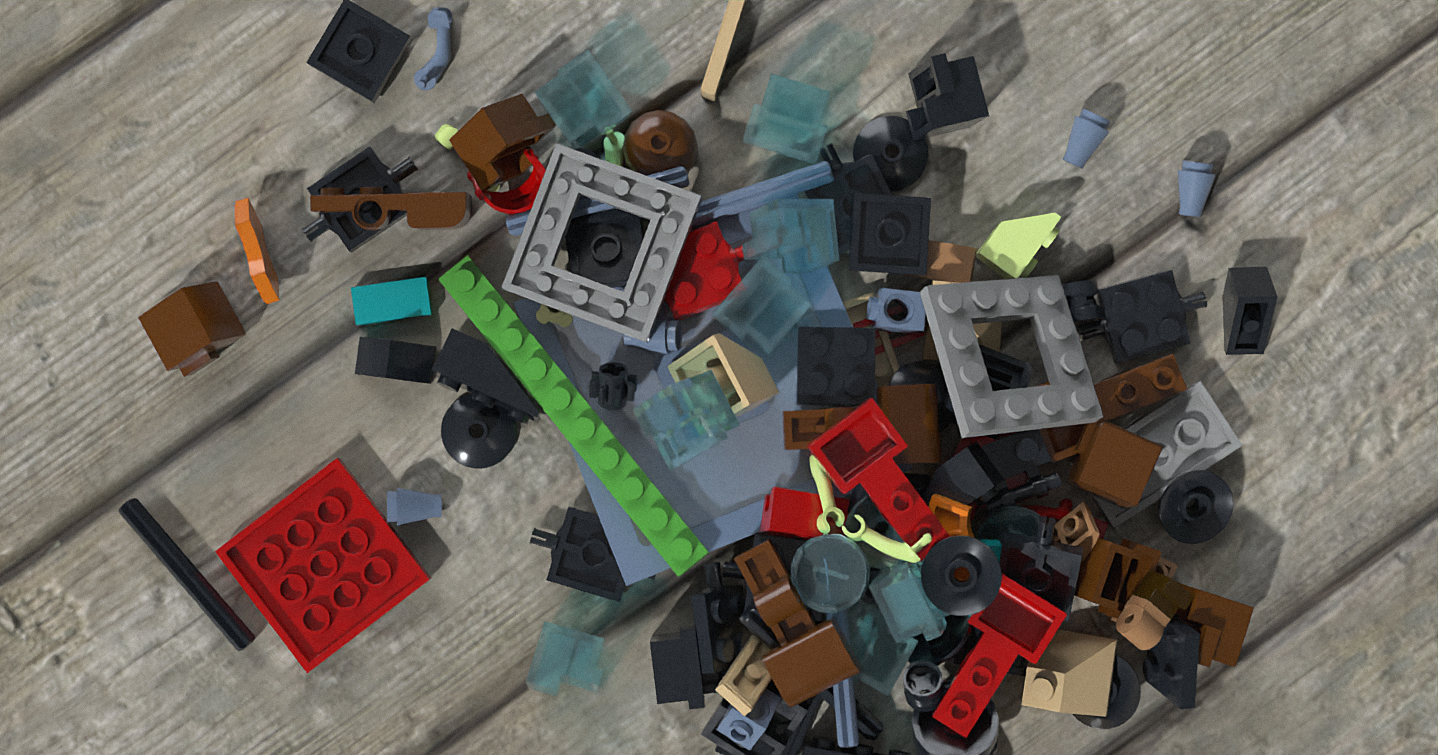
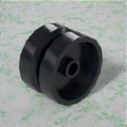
M953 680L943 682V695ZM991 699L966 738L933 718L932 713L934 710L920 712L914 709L912 729L917 755H997L999 717L995 704Z

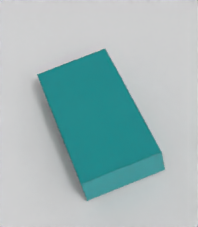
M427 277L351 287L355 324L358 326L433 315Z

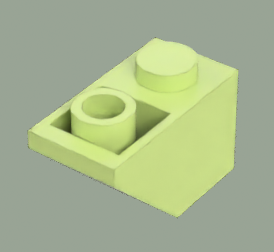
M1056 213L1002 221L995 226L980 247L976 258L1005 279H1016L1019 276L1027 278L1038 260L1033 258L1041 245L1048 248L1058 235L1060 229L1055 226L1061 216Z

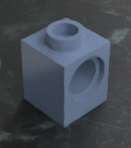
M881 288L874 292V297H869L866 316L867 320H872L871 328H875L878 331L914 335L924 331L926 312L920 292ZM890 301L897 302L902 306L903 317L900 321H895L889 317L887 306Z
M766 688L754 708L745 716L730 704L717 730L750 751L766 730L781 697Z

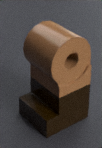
M1149 570L1124 606V610L1117 619L1116 629L1138 649L1148 650L1160 641L1164 628L1179 608L1186 610L1194 597L1173 578Z

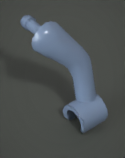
M435 7L428 14L429 28L437 29V47L433 57L414 75V82L421 90H430L435 86L451 59L450 29L452 28L453 15L448 8Z

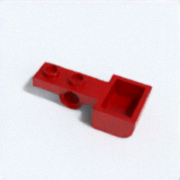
M873 398L866 400L807 445L809 451L841 493L846 494L860 483L881 515L910 548L925 533L930 534L933 538L932 541L916 553L921 559L920 561L925 558L929 550L936 543L950 537L892 459L907 448L908 445Z
M1002 573L1001 586L994 601L981 612L967 617V622L983 633L961 663L952 683L933 711L932 717L966 738L1018 654L1036 665L1067 616V613Z

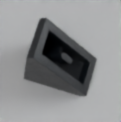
M360 337L355 374L431 384L436 347L390 339Z

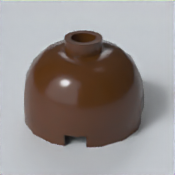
M655 110L644 113L631 123L624 135L622 151L627 168L645 176L679 166L685 167L689 174L696 164L698 144L695 132L685 119L673 112Z

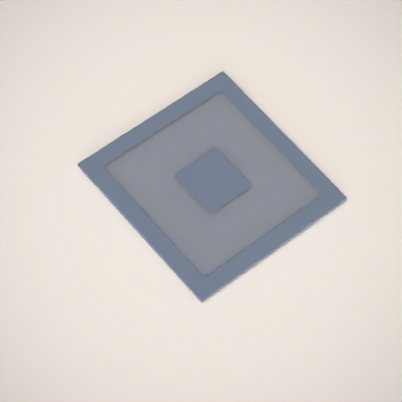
M797 194L713 221H717L724 240L732 249L751 240H754L759 255L739 263V275L747 293L681 320V348L679 351H671L670 355L637 347H626L623 334L573 316V323L565 328L551 322L541 324L536 318V312L541 306L540 303L527 298L514 302L520 320L709 552L759 532L766 494L771 495L773 487L819 494L810 469L809 458L812 453L809 449L784 450L782 411L858 407L797 405L798 327H853ZM626 285L614 287V289L624 292ZM664 301L658 318L670 316L672 320H675L669 305ZM720 333L761 357L780 393L731 421L705 434H701L667 366L712 335ZM608 362L622 363L628 368V375H637L634 401H627V405L619 410L604 409L598 404V397H589V381L592 380V371L599 372V367ZM875 381L874 401H875V402L877 403V405H878V402H877V388H878V385H877V383H876V381ZM569 442L626 586L670 569L671 567ZM897 464L903 473L912 470L911 464ZM832 482L834 497L843 498L851 495L853 488L846 494H843Z

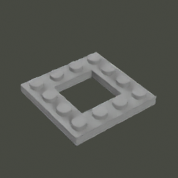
M556 143L501 289L648 343L700 206L702 196ZM581 195L650 220L624 292L554 267Z
M1059 275L928 285L920 291L962 438L1094 423L1103 417ZM1030 319L1050 385L992 391L973 324Z

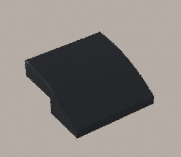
M771 680L766 688L781 697V700L766 730L750 751L717 730L730 705L725 698H722L702 730L701 735L732 755H781L788 739L808 712L810 705L803 701L792 708L789 707L782 698L775 683Z

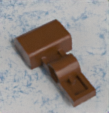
M360 187V195H345L344 188H321V195H310V207L312 212H352L353 219L357 225L368 230H381L385 228L392 218L393 211H407V223L412 228L420 230H453L462 228L469 222L472 215V195L467 192L383 194V187ZM377 202L382 209L381 218L376 223L369 224L363 217V209L368 203Z
M1169 354L1093 384L1103 414L1101 419L1105 421L1188 390L1174 354ZM1048 380L1033 387L1050 385ZM1085 424L1039 429L1052 460L1048 463H1054L1077 454L1074 449Z
M937 384L878 387V406L908 445L907 448L892 458L895 463L941 462ZM857 407L782 411L784 450L808 449L807 445Z
M771 539L734 558L753 593L754 603L766 625L772 628L780 645L766 651L762 656V660L782 698L789 707L792 708L862 671V667L835 617L833 616L818 625L815 623Z

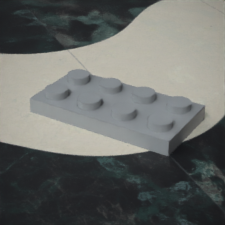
M1201 381L1192 384L1187 388L1188 390L1178 393L1124 428L1163 446L1137 506L1120 508L1091 495L1110 527H1117L1159 500L1167 486L1180 475L1190 471L1205 470L1243 446Z

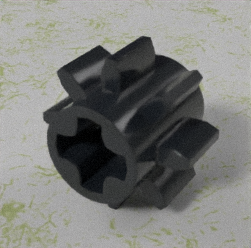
M605 363L599 367V372L592 371V380L589 381V397H598V404L604 409H622L627 405V401L633 402L635 399L637 375H628V368L622 363Z

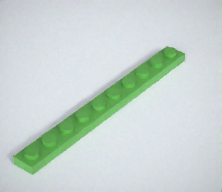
M467 255L438 279L676 575L680 577L706 556L709 551L473 260Z

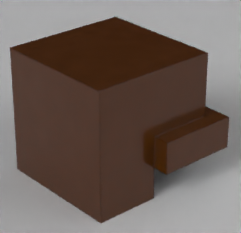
M522 93L481 108L449 141L481 190L485 191L523 175L533 166L523 151L526 148L530 149L532 146H535L556 127V124L549 113L538 117Z
M218 281L182 287L138 317L166 370L180 369L184 377L195 374L218 359L220 356L216 350L224 349L246 335Z
M1099 419L1094 423H1085L1074 449L1080 455L1076 457L1066 484L1120 508L1137 506L1163 446L1103 419Z
M1098 538L1091 552L1080 564L1074 596L1098 604V612L1118 619L1125 608L1124 606L1148 571H1156L1162 552L1122 538L1120 545Z
M1178 583L1194 597L1186 610L1179 608L1174 615L1200 633L1198 664L1210 668L1211 662L1214 660L1236 667L1254 607Z

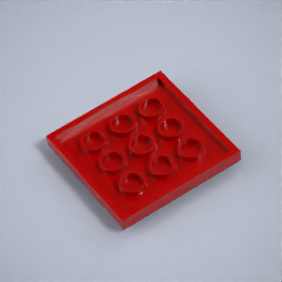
M340 458L333 460L215 551L306 673L311 672L432 579Z

